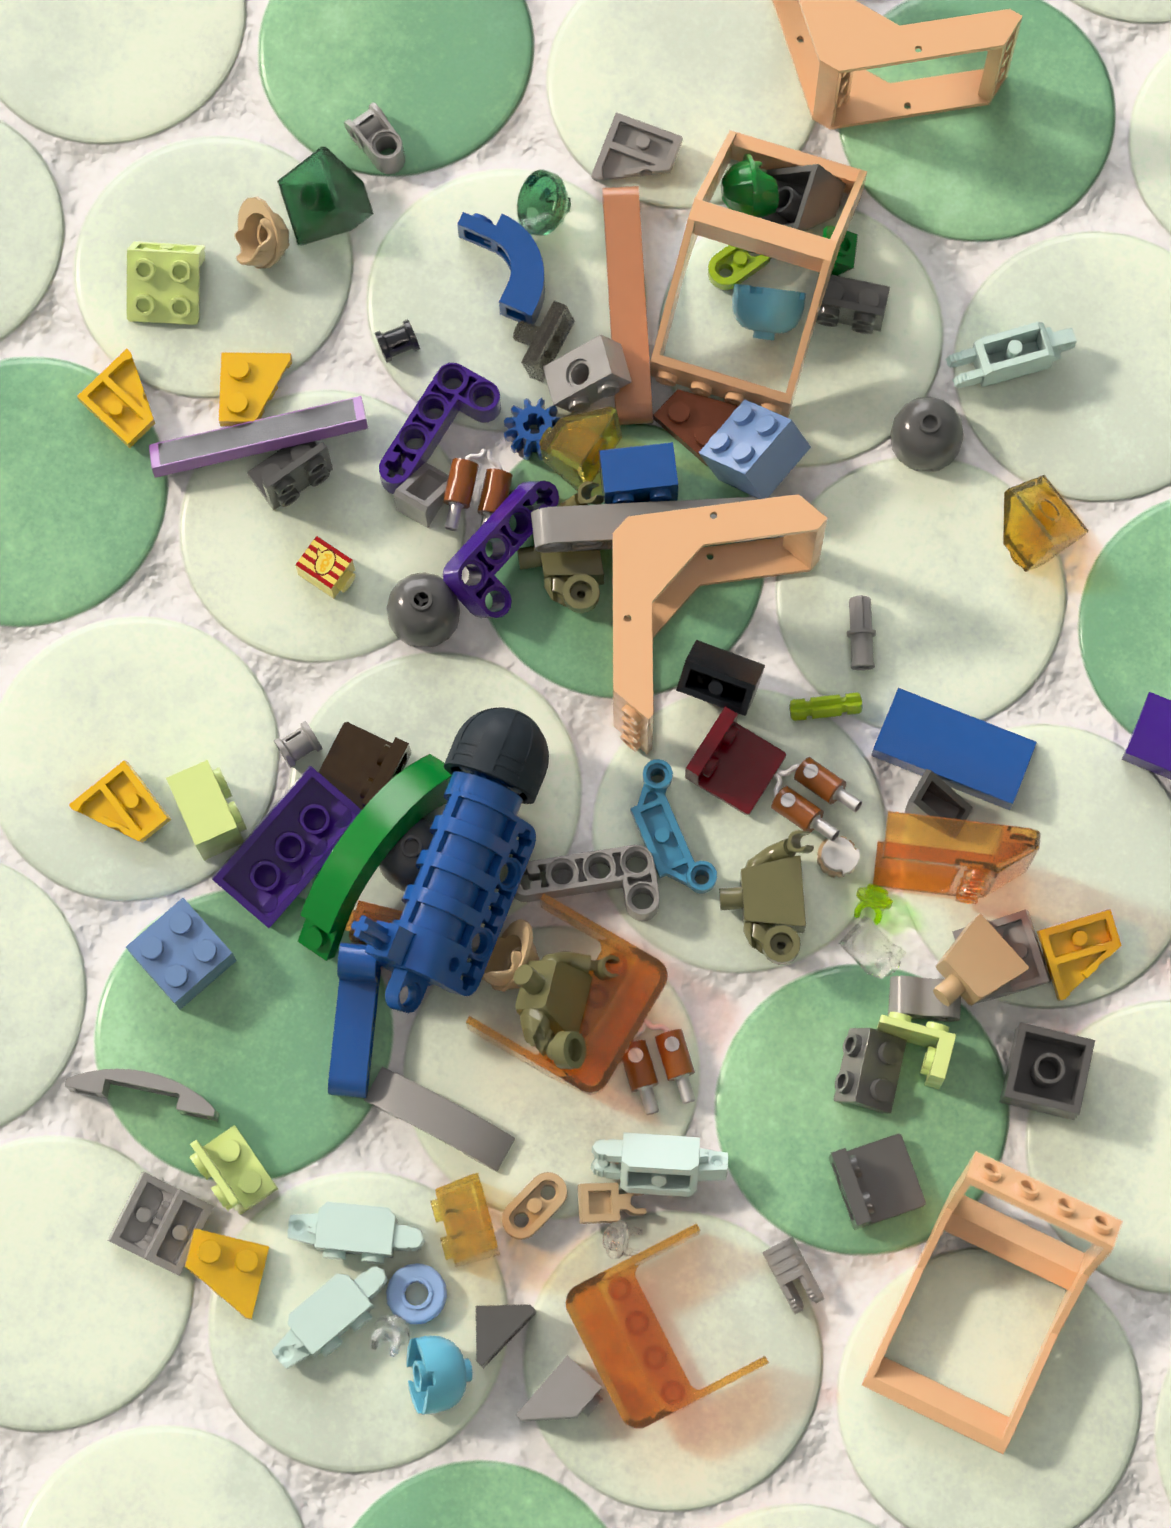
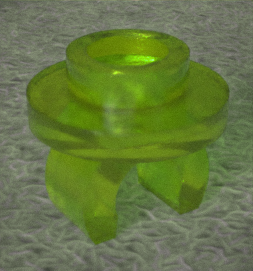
M874 884L858 888L856 897L860 901L855 907L854 917L859 918L862 910L870 907L876 914L873 924L878 925L882 920L884 909H890L893 904V900L888 896L889 892L883 887Z

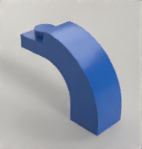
M463 212L457 223L459 238L496 253L506 262L510 269V279L499 300L500 315L533 328L542 309L545 295L544 265L536 242L523 226L503 213L497 224L494 225L484 215L475 213L472 216Z

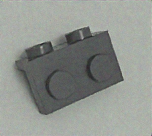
M850 1028L848 1036L843 1043L844 1054L840 1072L835 1080L836 1091L834 1101L838 1103H852L880 1113H891L907 1040L873 1028Z

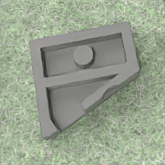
M616 112L591 177L593 180L601 181L671 173L683 142V136Z

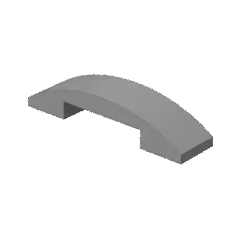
M384 1067L380 1069L370 1087L367 1098H364L365 1102L395 1118L402 1119L498 1172L515 1140L513 1136L481 1117Z
M102 1069L77 1074L67 1078L65 1082V1087L71 1092L105 1099L108 1097L110 1084L178 1098L176 1109L180 1114L218 1121L219 1113L193 1090L172 1079L145 1071Z

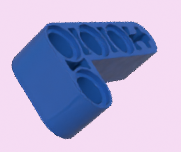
M340 943L337 964L339 987L329 1069L328 1095L367 1098L381 966L376 962V958L365 953L367 945Z

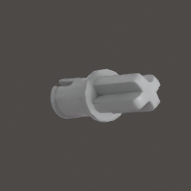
M859 595L849 600L850 630L847 631V637L851 638V669L870 670L875 668L873 662V637L876 636V630L872 629L871 599L868 596Z

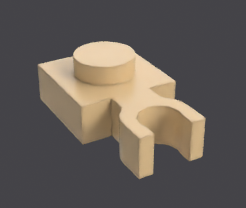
M618 1183L579 1184L580 1224L618 1223L620 1221V1211H624L632 1216L646 1214V1208L636 1209L631 1205L632 1196H642L644 1194L627 1192L619 1194Z

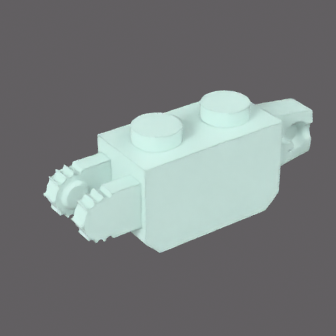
M1035 322L980 338L974 342L973 348L949 355L946 358V362L950 368L974 363L976 370L961 373L952 379L957 389L978 383L981 384V387L1051 368L1053 361L1061 359L1060 353L1073 349L1076 346L1077 340L1072 328L1053 332L1051 327L1045 328L1044 322Z
M623 1133V1140L599 1139V1141H595L592 1146V1153L595 1159L591 1163V1169L594 1173L593 1175H597V1177L621 1179L620 1187L627 1193L689 1197L697 1192V1181L726 1180L728 1153L699 1148L700 1137Z
M326 1202L319 1208L318 1213L290 1215L288 1238L314 1245L317 1251H323V1258L346 1260V1254L361 1255L362 1262L384 1264V1257L393 1258L394 1250L418 1252L426 1242L424 1241L422 1230L414 1226L410 1228L408 1225H398L397 1218L386 1207Z
M371 1266L367 1272L364 1271L354 1280L349 1275L336 1274L289 1314L288 1326L291 1329L272 1350L278 1361L286 1369H289L310 1355L317 1357L322 1353L324 1357H327L343 1343L339 1337L352 1328L356 1332L372 1319V1315L369 1312L375 1308L370 1301L381 1292L382 1288L385 1289L389 1281L387 1280L386 1272H384L385 1270L377 1266Z

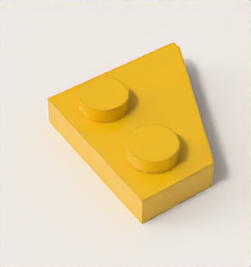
M221 352L220 426H232L261 419L265 412L264 407L268 401L272 400L278 389L277 384L285 370L289 369L292 364L291 353Z
M125 760L69 804L71 809L142 843L172 820L129 762Z
M1111 909L1037 931L1058 1001L1066 999L1085 978H1088L1098 969V966L1106 958H1109L1122 946Z
M195 1228L184 1267L208 1285L220 1298L228 1302L240 1315L246 1319H252L269 1246Z

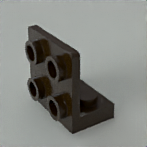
M344 722L319 773L362 810L390 780L404 769L411 756L410 745L397 737L391 743L349 722Z

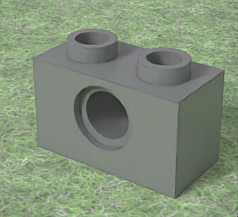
M599 335L543 367L553 405L573 414L588 410L594 402L617 394L620 388L632 382L622 345L603 335Z

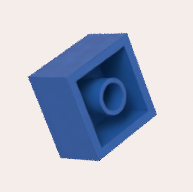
M673 442L599 450L602 495L604 496L603 504L678 501V477Z

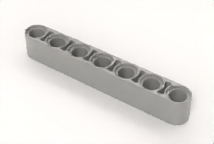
M739 497L540 508L531 512L535 550L537 552L550 553L613 549V532L627 516L757 500L758 498ZM711 514L710 517L715 519L717 515Z

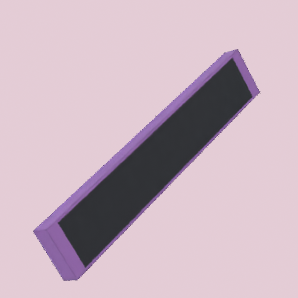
M362 396L150 444L151 468L154 477L170 475L368 429Z

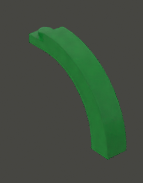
M432 754L418 759L390 780L357 815L335 845L314 881L300 913L305 918V922L297 942L325 961L335 957L351 913L380 863L396 843L417 822L433 810L447 803L444 793L452 775L444 769L443 761Z

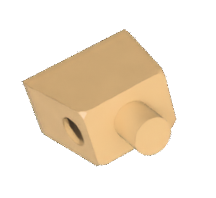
M980 913L964 928L937 963L936 968L945 979L933 989V992L937 999L945 1006H950L960 996L967 1004L972 1006L1015 980L1030 967Z

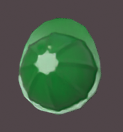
M744 154L743 161L732 165L726 171L721 181L722 200L729 209L755 217L768 216L775 213L778 208L779 193L777 182L772 176L760 169L763 163L761 161H754L751 154Z

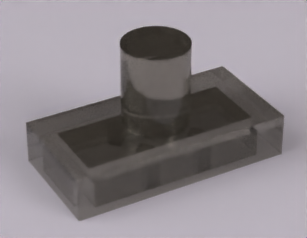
M553 301L540 327L521 320L514 329V341L529 346L521 363L532 379L540 382L544 381L546 376L543 367L555 360L575 322L565 304Z

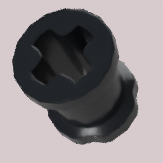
M408 319L403 321L402 326L387 332H375L376 340L386 363L391 362L393 356L410 349L414 351L420 350L419 343Z

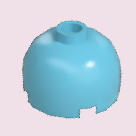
M734 284L732 297L733 312L736 320L742 327L754 331L753 338L774 341L775 333H788L799 323L805 307L806 293Z
M421 1336L410 1339L407 1347L406 1365L407 1367H413L414 1382L408 1380V1386L416 1412L418 1414L422 1413V1415H429L451 1409L462 1399L466 1391V1382L472 1381V1365L468 1358L464 1359L461 1350L447 1338L441 1336Z

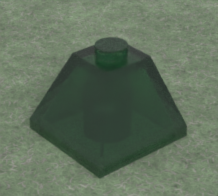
M320 147L277 181L298 245H306L352 231L374 214L364 182L327 147Z

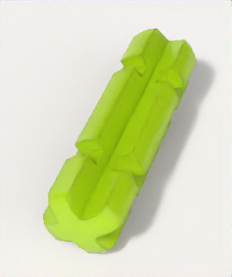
M857 692L847 693L845 697H840V694L811 697L810 701H805V698L793 699L789 704L790 716L793 721L807 720V716H811L812 719L842 716V712H846L847 715L859 714L863 708L861 695Z

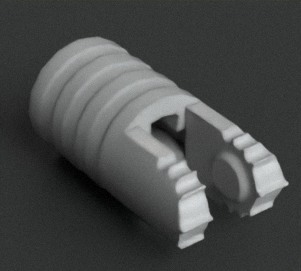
M793 1237L762 1252L795 1314L803 1311L804 1306L793 1283V1280L797 1278L800 1279L812 1302L818 1303L824 1300V1296Z

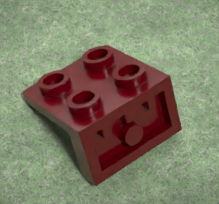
M725 706L687 765L685 779L741 813L750 815L785 760L786 753L738 724V714Z

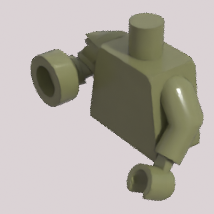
M587 481L580 485L578 493L558 506L599 505L604 502V496L595 495L591 498L592 490L598 487L599 483ZM535 545L522 547L517 550L520 570L542 567L544 588L553 601L577 613L589 612L598 604L600 597L598 585L604 584V571L600 550L542 553L535 550Z
M795 830L791 832L788 839L766 847L748 860L745 868L741 869L740 872L741 887L719 888L720 911L742 909L743 932L749 945L764 954L770 962L777 965L788 964L798 956L801 944L797 933H804L806 928L801 856H795L796 852L807 854L813 851V845L801 847L800 844L801 838L809 835V831Z
M561 951L546 954L541 960L529 961L527 964L518 967L513 978L514 982L520 986L515 1008L516 1012L520 1015V1024L526 1043H529L532 1047L535 1046L542 1056L547 1055L560 1069L580 1068L586 1058V1043L579 1030L593 979L588 973L589 971H594L595 976L602 981L612 979L618 976V974L609 973L606 970L605 964H617L620 962V959L614 955H609L596 961L591 960V955Z

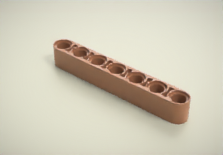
M639 187L602 188L611 339L622 345L632 381L620 388L619 392L615 394L616 425L653 423Z

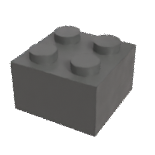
M1020 1022L1014 1033L1000 1103L1075 1120L1080 1114L1095 1040Z

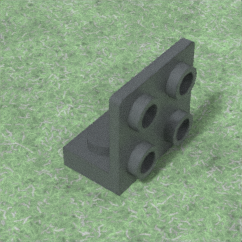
M831 275L816 323L829 327H837L838 323L851 325L853 331L862 334H873V330L881 332L890 287Z
M313 441L282 448L247 473L271 508L275 510L279 506L287 507L299 498L300 492L308 486L312 485V487L323 483L329 477V472L333 470L328 448L324 442L317 445Z
M895 1134L848 1151L846 1148L831 1152L829 1161L854 1230L921 1208L926 1204L901 1134Z

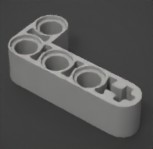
M629 845L529 861L523 875H528L529 880L532 881L530 882V889L523 890L522 885L519 884L514 897L521 902H533L623 888L625 906L628 914L633 919L638 921L650 920L657 914L659 909V890L654 859L651 852L642 845ZM633 857H640L647 863V867L640 873H633L627 868V861ZM596 863H603L609 867L610 872L605 878L597 879L589 873L590 867ZM558 869H567L573 874V878L569 883L563 885L555 883L552 875ZM546 871V884L548 886L545 888H542V880L540 872ZM645 893L652 898L653 904L647 909H638L633 905L632 899L637 894Z

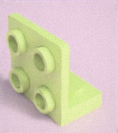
M133 242L127 249V320L196 325L199 322L200 266L205 260V245Z
M890 1012L889 1016L881 1015L876 1030L906 1039L908 1043L928 1048L923 1059L920 1074L927 1075L924 1086L940 1089L946 1077L956 1034L949 1033V1027L940 1023L927 1022L926 1026L912 1023V1017L906 1014Z
M235 1125L205 1146H202L197 1140L190 1144L195 1151L190 1156V1159L206 1180L211 1177L214 1179L216 1185L211 1190L227 1211L234 1208L241 1215L278 1190Z

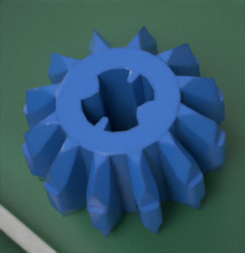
M526 398L523 410L513 405L511 408L513 417H506L504 419V426L508 428L504 432L505 441L513 442L511 451L518 453L524 449L523 455L526 460L531 458L532 452H537L539 460L545 459V449L556 453L558 450L556 442L563 441L565 438L564 432L560 430L565 426L564 418L556 417L558 413L557 407L553 405L545 409V400L542 398L537 401L536 406H531V401ZM537 425L539 433L531 434L529 426Z

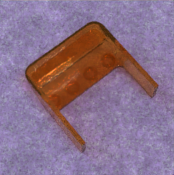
M888 811L885 841L877 842L873 886L956 896L955 901L976 904L978 903V898L988 896L1027 872L1040 848L1041 832L1025 827Z
M543 893L540 898L542 909L600 943L601 952L596 961L609 955H614L620 959V962L617 964H605L606 970L609 973L618 974V976L612 979L602 981L595 976L594 971H589L588 973L593 979L579 1030L586 1043V1058L583 1065L578 1069H560L547 1055L542 1056L541 1053L535 1055L471 1016L468 1017L466 1026L471 1032L544 1075L584 1094H597L604 1090L666 987L668 979L667 969L657 958Z
M697 1223L574 1286L566 1297L567 1312L622 1421L631 1428H646L769 1364L766 1356L698 1390L689 1383L636 1279L635 1273L641 1264L698 1236L700 1228Z

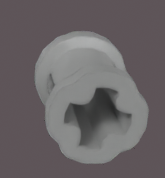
M306 721L300 723L301 728L285 738L274 740L290 768L295 766V761L311 751L316 750L318 752L323 749Z

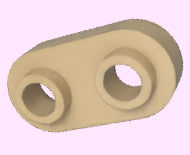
M551 1172L537 1175L504 1209L502 1224L506 1233L518 1240L528 1239L536 1234L565 1203L567 1187L564 1180ZM550 1186L554 1188L556 1192L554 1198L550 1200L542 1198L541 1190L544 1187ZM518 1214L528 1216L529 1222L525 1227H517L515 1225L514 1219Z

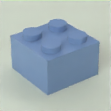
M744 399L719 430L709 439L699 454L718 480L758 499H765L772 494L811 446L791 419Z
M184 898L179 900L126 946L130 954L179 1010L237 961L228 947Z

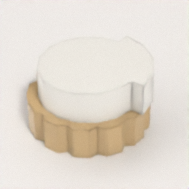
M844 836L837 837L834 841L825 839L819 846L817 863L821 866L820 869L823 873H827L828 876L833 878L836 876L841 878L850 874L856 868L860 858V849L855 848V844Z

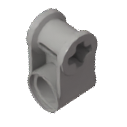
M371 103L369 110L354 120L347 119L344 121V126L354 143L364 151L376 169L381 173L394 174L403 168L405 153L402 140L376 103ZM391 148L396 150L391 155L384 156L380 154L385 149Z

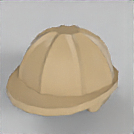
M259 197L247 198L242 203L238 212V231L234 235L241 248L240 254L236 256V260L242 265L254 266L256 268H271L273 264L281 259L290 245L289 229L282 217L274 213L265 200Z
M518 919L508 926L501 937H498L482 977L484 981L491 985L492 989L505 992L506 990L520 988L513 979L515 971L518 967L527 964L529 961L540 960L533 943V932L529 922Z

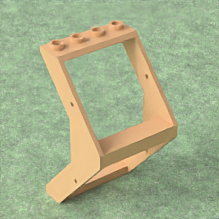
M772 0L811 117L814 121L830 130L989 105L1008 76L1023 17L1011 9L898 25L856 0ZM802 39L803 42L799 43L797 40ZM988 51L984 69L894 83H888L867 71V69ZM908 105L910 109H906L904 106Z
M730 130L694 199L687 220L650 361V376L655 377V380L663 385H682L690 388V391L694 394L705 397L714 395L724 398L726 403L737 406L746 399L788 418L823 297L841 243L861 199L867 171ZM744 154H751L754 161H761L763 163L760 168L766 170L819 164L844 182L846 186L843 193L849 194V197L831 239L709 203L731 159L741 162L743 161ZM697 236L820 272L786 393L663 356L683 279Z
M799 494L627 516L613 532L614 727L622 733L620 736L621 740L632 750L637 752L640 748L646 754L652 750L653 638L700 586L810 572L819 562L828 518ZM715 514L717 518L712 519L710 515ZM707 555H712L713 559H707Z
M976 1151L953 1186L874 1354L862 1386L1004 1454L1058 1334L1089 1276L1112 1252L1122 1220ZM972 1185L1093 1244L1084 1253L964 1194ZM943 1231L951 1233L1067 1289L1009 1417L884 1357Z

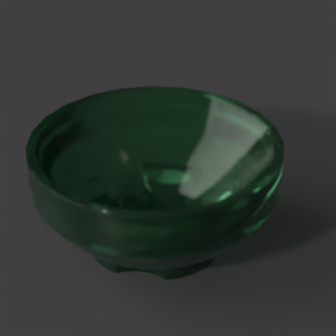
M539 169L532 172L524 181L517 201V217L519 224L530 235L545 236L550 234L563 223L566 214L570 212L571 199L568 197L566 186L560 176L551 171Z

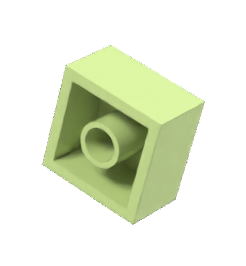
M208 760L166 778L194 844L203 860L243 843L244 839L241 832L247 830L235 801L227 803L226 799L232 797V794L220 767L212 770Z

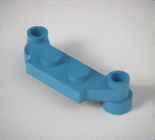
M652 760L643 769L644 785L638 805L630 808V812L646 848L653 856L659 879L668 876L691 888L696 893L704 894L714 888L717 881L716 869L707 861L694 862L665 795L667 788L672 782V768L664 760ZM654 775H660L664 780L656 783L651 778ZM702 875L708 879V882L698 884L695 878Z

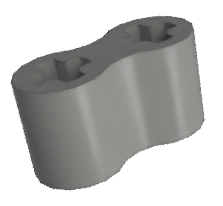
M892 976L890 977L888 1015L890 1012L906 1014L912 1017V1019H927L941 1022L959 1021L961 996L950 1006H945L937 999L933 992V989L944 979Z

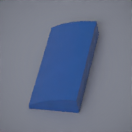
M898 688L871 756L923 776L926 769L932 770L949 787L1010 810L1037 742Z

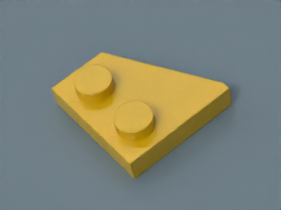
M127 348L77 396L78 400L129 448L156 424L132 354Z

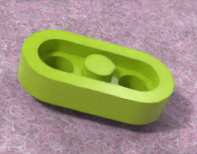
M728 245L710 259L708 278L716 288L731 290L734 288V284L743 283L770 262L771 257L761 254L757 257H752L748 254V250ZM723 269H728L732 272V275L723 277L719 272Z

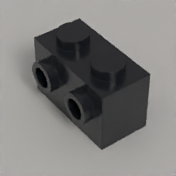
M696 640L685 660L676 691L722 708L726 706L732 711L746 716L756 695L765 665Z

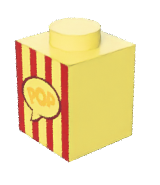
M318 536L314 538L295 564L300 577L333 599L340 591L346 592L356 576L353 573L355 571L353 560Z

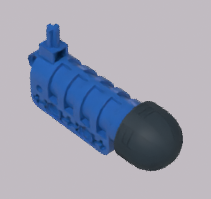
M504 707L483 710L470 717L457 732L444 763V769L452 775L444 793L447 803L442 815H436L430 828L433 838L428 850H421L415 865L419 872L414 885H407L401 899L405 907L400 919L393 920L392 923L379 920L375 922L361 915L359 922L353 921L351 928L355 930L353 936L367 943L365 953L376 958V962L380 966L392 972L386 987L385 1001L393 1010L405 1013L414 1012L420 1006L427 987L431 985L439 986L451 993L470 996L477 990L536 842V832L532 825L517 815L522 803L533 804L535 802L549 764V750L542 731L533 719L518 710ZM506 864L508 868L507 877L501 882L500 871ZM479 934V947L473 952L472 941L475 935ZM407 985L408 997L401 1004L400 993L403 987Z

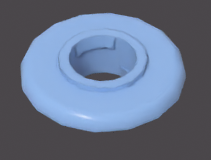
M421 1263L407 1264L398 1269L390 1278L386 1290L387 1304L392 1313L402 1322L413 1325L427 1323L436 1318L444 1308L447 1299L446 1284L441 1274L431 1266ZM419 1282L427 1288L428 1296L424 1303L414 1306L407 1301L405 1291L410 1284Z

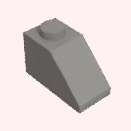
M566 1356L518 1411L516 1416L522 1422L578 1418L582 1412L589 1416L603 1400L598 1395L602 1390V1386L570 1357Z

